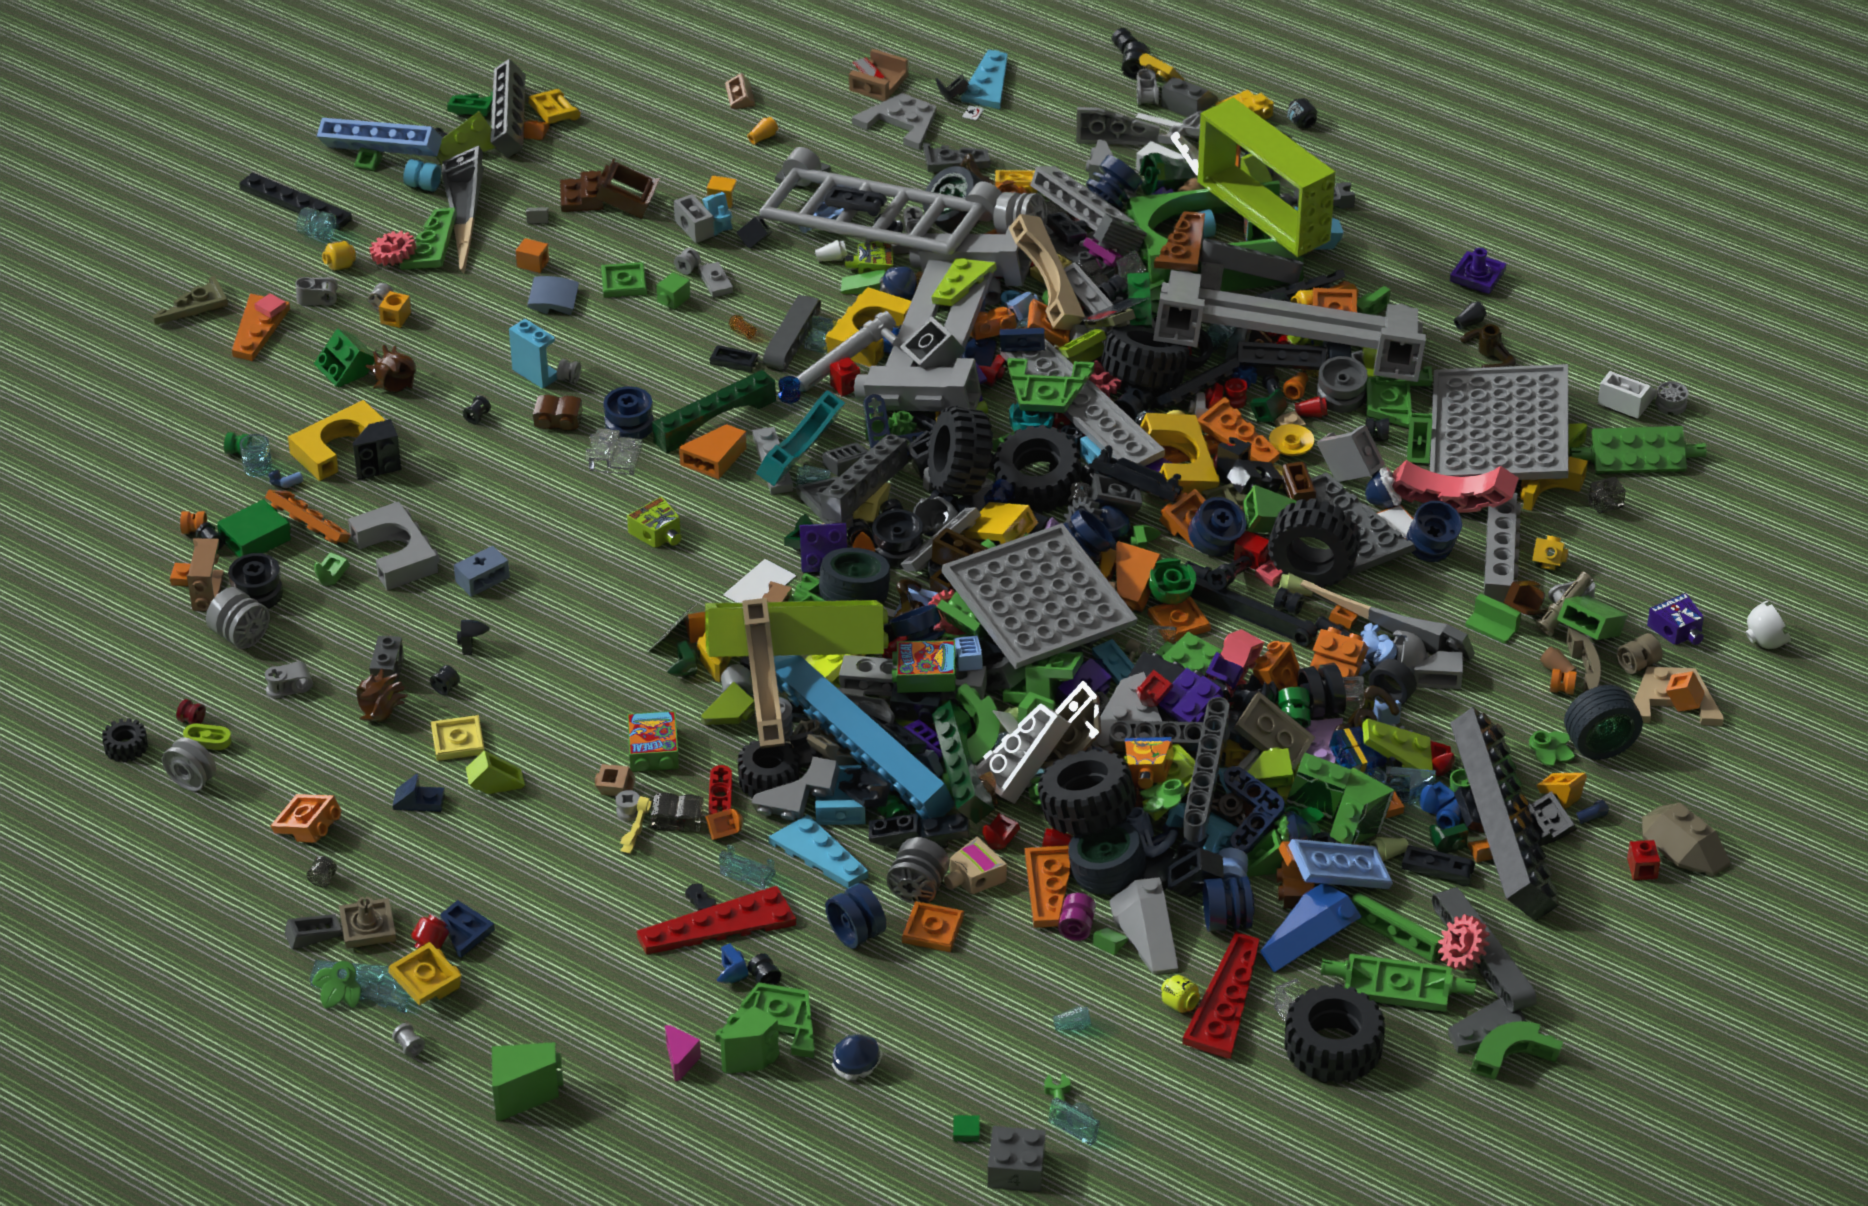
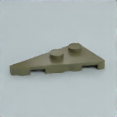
M214 275L209 278V283L205 286L200 287L197 285L192 291L176 299L174 306L167 311L164 308L158 311L153 316V322L155 325L202 312L216 310L228 306V301Z

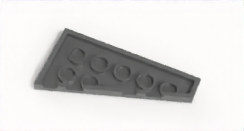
M1326 472L1311 478L1316 490L1317 501L1323 502V500H1326L1333 506L1338 505L1342 507V511L1344 513L1347 511L1352 516V521L1355 520L1359 527L1361 546L1353 570L1350 573L1351 576L1416 550L1413 542L1407 541L1402 537V533L1397 529L1391 528L1385 519L1369 506L1363 505L1358 501V497L1353 493L1347 492L1344 486Z

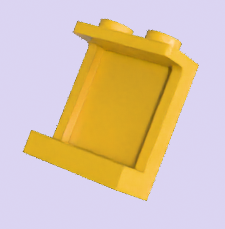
M989 502L980 511L981 515L975 520V525L967 530H963L967 538L979 544L987 539L1000 541L1001 544L1023 537L1026 532L1030 533L1038 522L1029 505Z

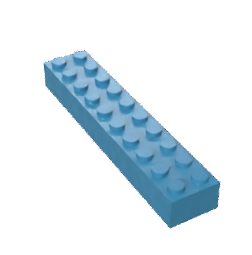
M800 655L774 656L778 691L780 693L785 691L789 695L787 696L788 699L796 707L802 706L805 715L810 720L816 719L820 723V728L827 735L832 733L836 737L835 741L841 748H849L852 751L850 754L858 763L864 762L868 765L867 767L890 782V791H897L900 794V800L906 806L912 805L916 808L915 812L922 820L945 816L955 806L945 783Z

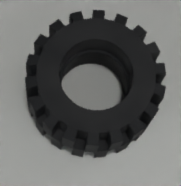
M753 740L750 742V745H745L738 755V777L742 791L748 793L749 797L753 798L757 793L799 780V755H797V750L792 748V744L788 742L785 743V746L760 749V742Z

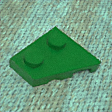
M493 91L490 92L491 96L479 97L478 93L454 95L447 104V112H452L456 115H475L477 112H480L483 117L488 116L492 109Z

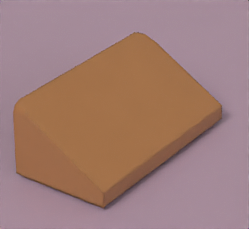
M743 73L725 83L732 109L755 106L751 84Z

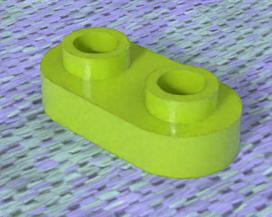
M196 723L188 725L183 730L184 738L195 740L206 749L223 750L229 747L232 742L230 730L223 726Z

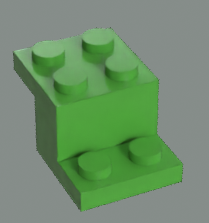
M957 591L948 603L942 599L937 605V609L944 620L967 635L978 636V638L989 635Z
M1187 632L1175 645L1167 641L1155 653L1162 656L1168 662H1178L1185 668L1187 667L1191 671L1197 670L1208 677L1206 671L1215 653L1221 654L1222 650Z
M1064 651L1026 665V677L1013 688L1004 690L1003 702L1020 705L1029 692L1053 700L1056 696L1057 688L1061 685L1060 681H1068L1074 678L1083 663V652Z

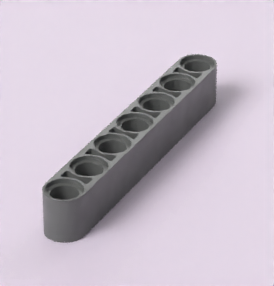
M1221 697L1212 698L1207 703L1184 814V836L1191 842H1199L1205 838L1229 725V703Z
M1455 887L1432 895L1433 908L1447 928L1448 922L1454 924L1455 917L1462 919L1465 914L1470 917L1473 916L1485 924L1459 888ZM1486 925L1485 931L1489 932V936L1485 938L1489 945L1483 948L1486 955H1480V963L1473 962V964L1509 1012L1512 1013L1536 1005L1537 998L1532 985Z

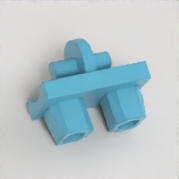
M721 192L703 198L704 206L713 215L714 236L722 231L732 229V212L728 210L725 193Z

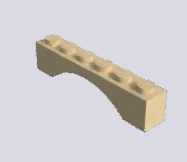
M1020 214L1009 227L1015 244L1027 254L1039 269L1045 281L1049 297L1046 314L1052 327L1071 331L1074 324L1079 325L1081 322L1079 320L1085 318V315L1041 217Z
M767 598L743 600L742 605L760 749L785 746Z

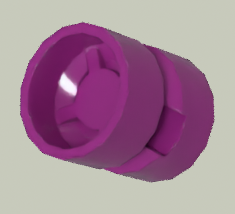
M1072 893L1064 899L1058 930L1063 937L1072 941H1081L1090 935L1092 920L1096 910V903L1090 896L1083 893Z

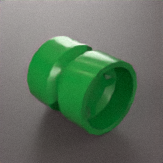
M1288 687L1278 692V707L1303 728H1308L1311 725V714L1308 708L1310 706L1309 691L1302 687Z

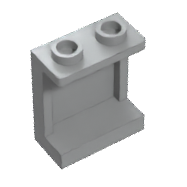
M1366 425L1359 426L1351 433L1335 435L1334 432H1331L1316 442L1334 479L1338 482L1371 476L1385 466Z

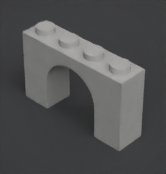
M399 501L348 519L351 538L359 550L387 540H396L407 544L401 551L376 559L377 575L386 590L438 573L437 563L440 562L436 549L432 550L427 536L421 534L418 523L412 521L409 510L407 508L404 509Z

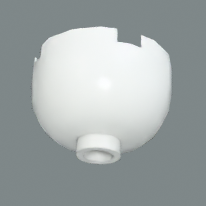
M1765 601L1751 611L1747 619L1749 630L1746 631V634L1752 643L1757 642L1765 649H1776L1791 641L1789 632L1784 635L1783 628L1785 624L1772 604L1768 606V601Z

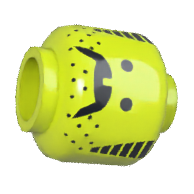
M1175 975L1165 980L1162 984V1001L1177 1012L1191 1011L1198 1005L1200 1000L1199 988L1196 983L1186 977Z

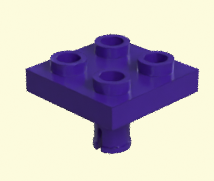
M1476 248L1473 253L1467 251L1450 274V282L1490 294L1506 271L1507 263L1486 257V249Z
M846 523L799 525L802 572H820L822 560L826 554L836 549L847 548Z

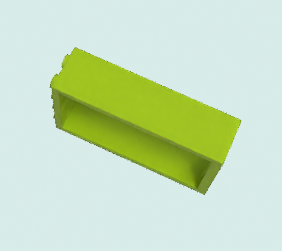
M1234 97L1200 114L1197 176L1199 184L1297 257L1331 240L1336 174L1333 169ZM1237 144L1299 189L1298 211L1235 165Z
M877 600L767 602L774 656L884 654V648H888V634L883 631V624H888V612ZM742 602L705 603L706 652L708 656H749Z

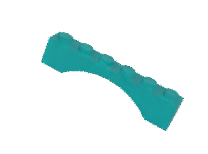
M827 390L816 401L793 432L778 445L776 444L769 451L756 474L775 486L831 426L845 402Z

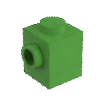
M672 272L657 284V302L675 310L691 297L690 280Z

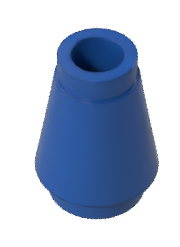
M1456 799L1438 811L1436 821L1441 829L1444 830L1459 825L1462 813Z

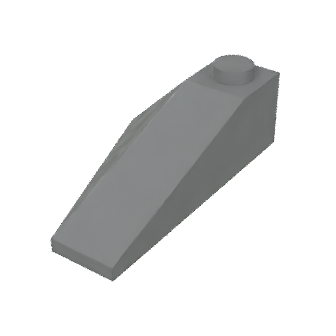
M1077 107L1076 143L1097 144L1098 140H1104L1107 144L1147 145L1151 141L1159 144L1160 126L1101 108Z
M1160 877L1135 880L1110 900L1114 923L1118 928H1122L1126 937H1128V942L1133 943L1138 950V955L1153 975L1178 972L1166 900Z

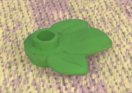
M1536 731L1529 739V746L1532 750L1536 751L1535 756L1537 760L1546 766H1554L1556 761L1568 762L1575 757L1574 753L1565 745L1570 741V737L1566 733L1559 731L1551 733Z
M1171 779L1164 782L1163 785H1154L1149 789L1141 791L1140 794L1149 799L1143 810L1146 812H1157L1162 808L1169 810L1176 807L1181 802L1182 796L1186 793L1185 785L1178 779Z
M339 961L332 968L319 970L314 976L312 984L322 988L320 999L324 1008H331L342 1000L352 1008L358 1004L361 996V987L355 980L357 972L352 963ZM341 969L347 971V976L344 979L339 976Z

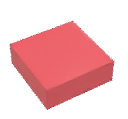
M271 293L255 303V310L269 318H272L286 308V302Z
M1270 559L1255 570V577L1273 587L1280 582L1282 570L1278 571L1274 561Z

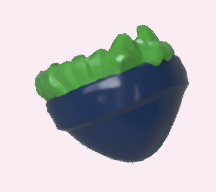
M1294 811L1285 812L1275 822V825L1278 827L1277 830L1281 843L1282 841L1290 842L1292 839L1311 841L1313 837L1312 826Z

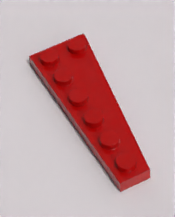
M776 885L637 930V939L647 955L684 946L702 944L703 940L712 938L720 941L725 940L728 935L738 933L741 936L751 935L753 930L765 929L766 932L796 926V917Z
M1235 932L1183 1036V1045L1231 1059L1259 949V938Z

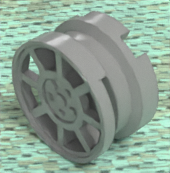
M1669 381L1660 384L1657 388L1655 406H1658V410L1667 415L1668 412L1674 415L1683 413L1687 407L1688 389L1678 382Z

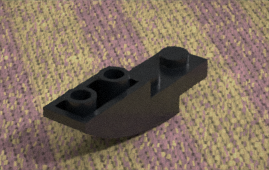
M916 813L869 821V842L892 848H900L907 839L919 837L931 840L942 848H948V840L970 837V819L964 814H955L919 820Z

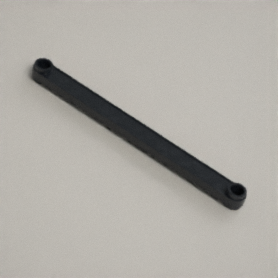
M1116 543L1110 549L1116 550ZM1196 577V584L1191 594L1193 599L1292 639L1303 647L1312 643L1317 636L1318 628L1311 621H1302L1225 588L1220 590L1213 589L1208 584V581Z

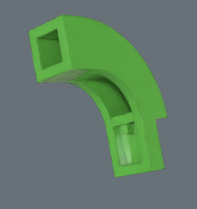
M964 683L958 688L955 698L969 713L975 723V734L967 739V745L972 763L977 766L984 760L983 756L990 750H993L999 735L1000 721L993 712V710L997 711L990 696L980 700L979 693L974 688H970L967 683Z
M1526 1021L1506 1023L1492 1030L1482 1040L1470 1072L1495 1080L1503 1059L1513 1053L1520 1052L1556 1062L1563 1041L1557 1040L1551 1035L1539 1034L1541 1024Z

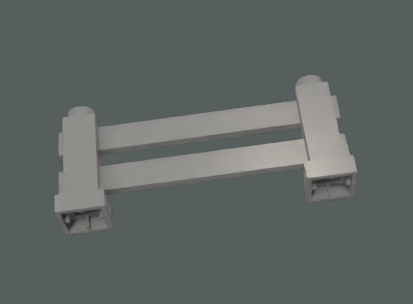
M1009 227L1006 234H968L952 255L910 248L911 266L922 267L923 275L897 336L900 339V343L897 346H893L886 366H871L868 374H858L856 376L854 393L857 401H864L867 396L878 394L884 399L886 410L941 412L950 406L976 409L981 397V389L975 359L961 358V355L950 366L915 367L916 362L900 346L929 318H935L940 305L933 304L931 296L956 258L996 262L997 267L995 272H988L984 276V281L980 284L975 283L969 288L970 292L951 307L944 328L957 339L964 349L992 278L1004 277L1006 286H1023L1032 260L1015 244ZM926 233L925 238L946 242L952 234ZM872 398V402L868 403V405L873 406V409L876 410L880 403Z
M1171 270L1169 283L1162 282L1154 341L1197 347L1201 322L1377 349L1374 375L1418 382L1426 334H1422L1423 323L1418 322L1417 308H1411L1404 304H1388L1386 316L1382 317L1200 288L1201 275L1185 270Z

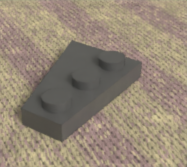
M923 143V152L928 172L940 173L949 167H959L964 157L969 153L974 156L979 170L990 168V158L986 149L962 147L959 150H952L946 145H941V148H931L930 144Z
M1498 999L1448 1028V1036L1457 1053L1479 1048L1482 1040L1495 1028L1510 1022L1526 1021L1521 1010L1511 1013L1501 1000Z

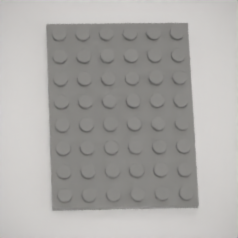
M1568 364L1434 370L1430 472L1454 477H1471L1491 472L1502 466L1517 476L1518 480L1568 478Z

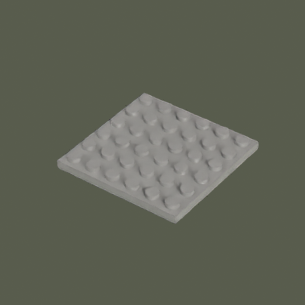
M1063 523L942 566V573L1015 669L1130 628L1137 623V617Z

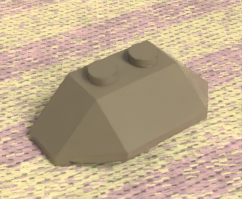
M1082 681L1055 711L1071 723V725L1040 769H1046L1048 766L1051 767L1053 762L1058 759H1064L1066 755L1078 754L1079 751H1085L1101 734L1099 697L1086 682Z
M1681 803L1659 806L1642 817V838L1644 840H1654L1657 850L1676 866L1694 872H1704L1705 875L1712 877L1730 866L1731 862L1717 832Z

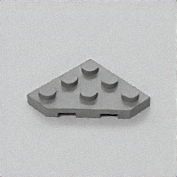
M1144 672L1120 681L1100 716L1101 734L1092 743L1093 746L1101 747L1112 754L1126 751L1116 750L1109 744V733L1113 723L1116 721H1162L1157 706H1144L1137 696L1136 688L1146 679ZM1121 732L1114 734L1115 737L1120 739L1126 737V735ZM1147 733L1139 734L1141 738H1150V735Z

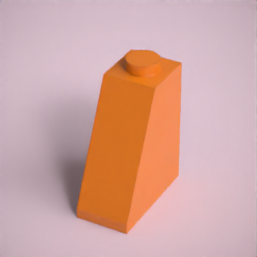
M726 424L682 445L679 448L680 465L720 479L745 451L746 431Z
M1118 541L1116 544L1117 593L1131 611L1143 612L1151 594L1149 574L1151 568L1152 570L1155 568V563L1162 560L1161 555Z

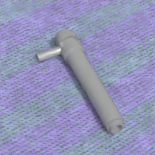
M885 311L884 313L880 312L877 314L873 321L869 320L866 322L861 330L795 377L793 384L800 393L802 391L806 392L830 374V364L847 357L851 359L872 342H877L883 337L894 346H897L900 343V339L891 332L896 325L893 317Z

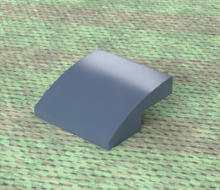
M553 276L534 277L527 307L548 314L551 308L571 315L579 282Z

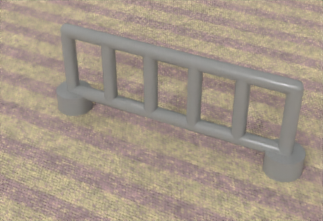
M798 147L793 150L783 163V172L786 177L762 206L759 214L763 219L943 255H952L978 220L990 221L993 219L996 200L1002 193L991 183L978 182L966 198H960L820 171L822 167L821 161L814 152L804 147ZM811 182L821 184L799 213L778 209L779 205L796 184L800 186H807ZM833 186L877 192L894 198L872 227L850 223L858 212L855 210L843 209L836 220L813 216L823 204L825 197ZM908 201L931 205L910 234L886 230ZM945 208L968 212L946 242L924 237Z

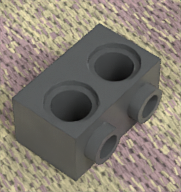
M378 635L369 668L370 675L374 674L375 677L381 669H384V678L398 674V677L394 679L392 684L398 682L404 660L402 637Z

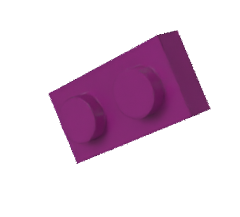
M1086 237L1083 245L1090 249L1089 253L1091 255L1104 258L1103 262L1113 268L1116 265L1126 266L1127 258L1111 248L1109 250L1100 246L1098 240Z

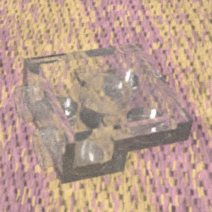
M597 428L596 434H591L590 436L591 448H587L585 452V461L589 462V471L634 475L642 449V439L620 437V430Z

